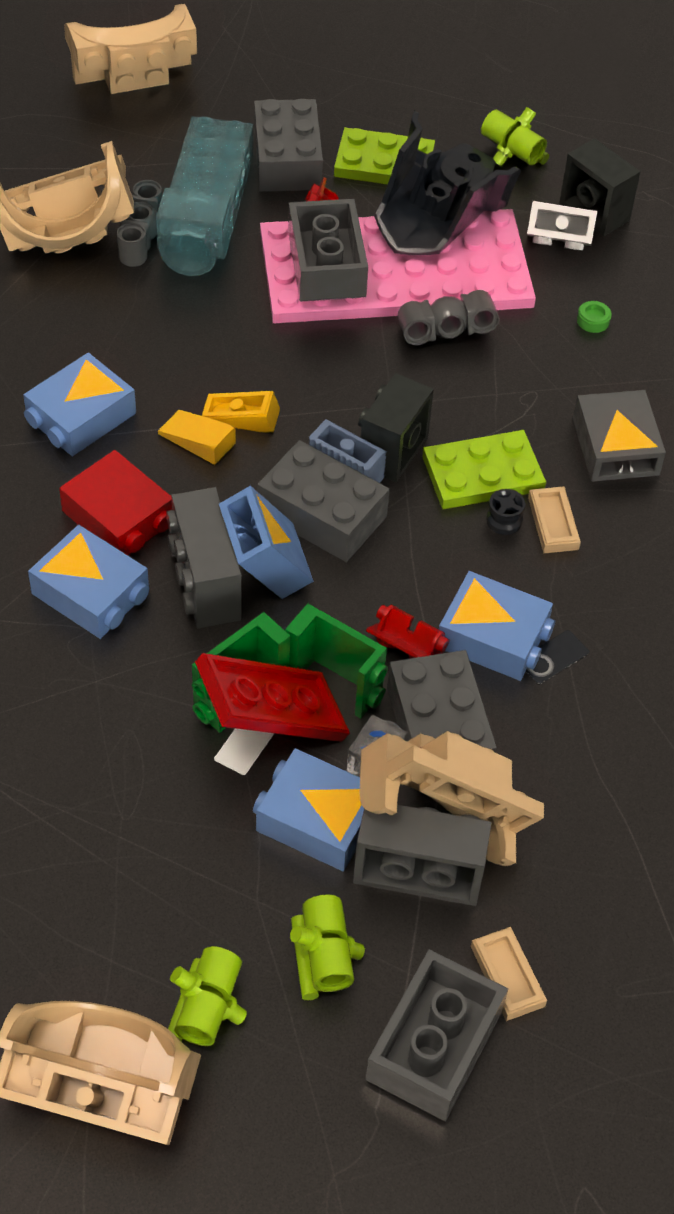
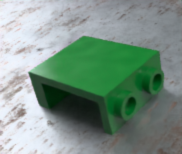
M307 603L285 629L291 636L290 667L307 670L316 661L357 685L355 716L361 719L370 707L373 709L377 708L385 695L386 689L383 688V682L388 671V666L385 665L387 648Z
M263 612L207 654L290 667L291 636ZM194 662L192 664L193 682L191 684L194 702L192 706L193 711L202 723H209L221 733L226 727L221 726Z

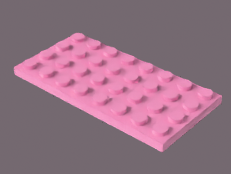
M499 209L494 212L483 211L440 254L434 255L394 253L383 237L375 217H358L368 263L366 297L316 301L299 300L288 235V221L260 223V236L273 323L397 316L400 307L407 302L418 301L421 303L424 300H428L431 306L435 300L441 297L454 296L461 300L460 294H469L475 290L488 292L491 295L496 310L534 308L536 297L513 209Z

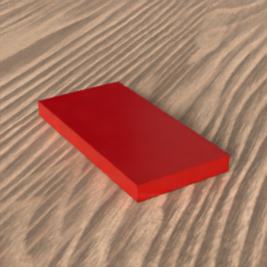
M202 653L195 661L222 727L340 742L350 734L322 672Z

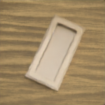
M565 487L529 490L528 499L543 554L579 550L581 541Z
M511 927L472 940L471 949L484 976L509 988L502 1011L506 1021L546 1006L547 999Z

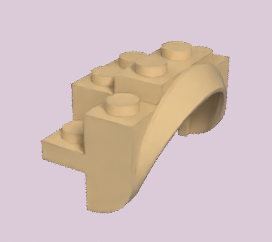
M185 4L175 5L174 10L163 18L132 26L91 27L77 22L65 23V39L71 52L75 84L105 80L111 94L169 84L168 68L191 65V55L197 54L196 27Z
M112 141L101 144L105 160L5 191L0 183V230L9 252L16 249L27 251L38 246L43 248L45 254L53 251L54 253H63L70 250L73 246L84 242L86 244L96 243L107 235L110 220L113 223L121 222L134 213V200L125 178L126 166L122 155L117 156ZM100 185L104 186L102 193L99 187ZM33 206L36 216L27 213L30 209L29 207Z
M447 731L439 737L433 738L420 733L407 742L399 736L387 733L361 749L359 794L364 809L375 814L387 813L393 815L397 813V797L400 784L414 788L438 802L452 815H474L481 820L492 822L486 859L499 866H510L516 863V833L544 818V803L526 796L523 792L512 789V760L495 753L489 748H484L466 740L459 734Z
M50 1001L34 1004L17 1003L8 1013L0 1031V1048H4L0 1062V1097L170 1145L182 1100H189L201 1054L190 1051L187 1046L163 1025L124 1009L80 1001Z

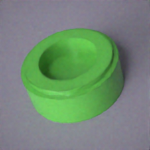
M588 301L579 307L577 323L585 331L599 333L609 327L612 313L610 308L604 303Z

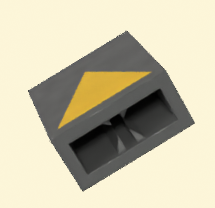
M646 390L577 396L573 422L591 482L660 476L666 451Z

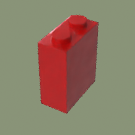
M113 450L59 488L62 511L75 523L126 555L139 551L145 542L168 529L166 511L172 510L171 495L116 450Z

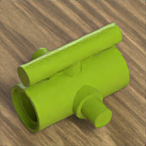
M526 107L521 116H516L515 119L497 109L491 111L485 118L481 127V134L497 144L496 149L498 151L493 159L500 167L503 166L508 157L512 158L513 155L529 165H534L537 162L544 165L548 161L549 154L545 152L547 140L530 130L532 127L530 123L536 115L530 108Z
M319 895L306 900L302 905L303 915H296L291 918L292 930L290 939L294 942L303 1000L317 999L319 997L318 991L335 992L351 986L355 980L351 959L360 960L365 953L364 945L355 942L352 936L347 935L342 900L335 895Z
M211 946L204 948L201 958L193 960L189 972L181 966L174 969L170 976V981L180 987L181 995L168 1030L181 1042L184 1039L196 1045L211 1046L215 1042L222 1020L228 1019L236 1025L244 1021L247 1011L239 1006L237 999L231 995L242 965V960L239 956L227 949Z

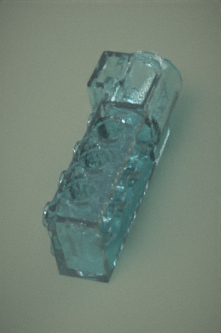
M191 117L171 186L164 189L156 216L158 250L166 265L177 273L187 276H200L209 272L215 266L216 259H225L253 157V124L237 120L226 121L209 117Z

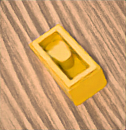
M274 391L208 394L202 416L227 423L234 428L269 433L274 432L280 407Z
M178 410L158 430V434L214 465L236 444V429L233 426L183 410Z

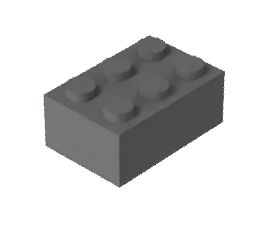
M316 99L254 100V133L259 192L310 190L314 183L319 186L322 181L323 157Z
M355 199L290 202L288 235L299 300L316 301L366 297L368 263Z
M301 440L257 484V492L293 522L298 536L346 563L387 517L390 488Z
M216 487L172 494V510L166 511L169 532L174 534L168 535V545L171 556H176L179 562L175 563V570L179 586L184 585L183 601L186 614L194 615L197 629L240 621L241 573L219 507L220 500Z
M466 650L390 662L387 690L399 733L404 741L408 742L420 733L437 738L449 731L459 734L462 738L484 748H489L496 753L497 747Z
M397 804V813L393 815L387 813L375 814L364 809L357 840L353 883L476 906L485 868L492 822L481 820L474 815L457 816L441 813L430 807L414 808Z
M429 949L368 1058L365 1080L446 1122L503 1011L509 988Z

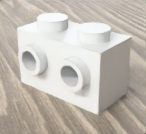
M533 201L527 236L533 237V243L551 246L552 240L565 242L564 248L583 251L584 245L591 246L597 211Z

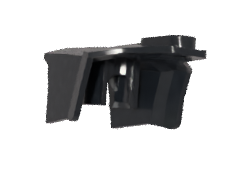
M414 110L407 141L399 149L390 180L374 217L383 237L394 253L434 255L440 254L484 210L494 212L506 207L521 170L513 167L509 170H495L493 172L496 164L495 160L466 143L459 144L445 152H442L440 149L428 154L419 151L418 147L423 129L418 122L419 112Z

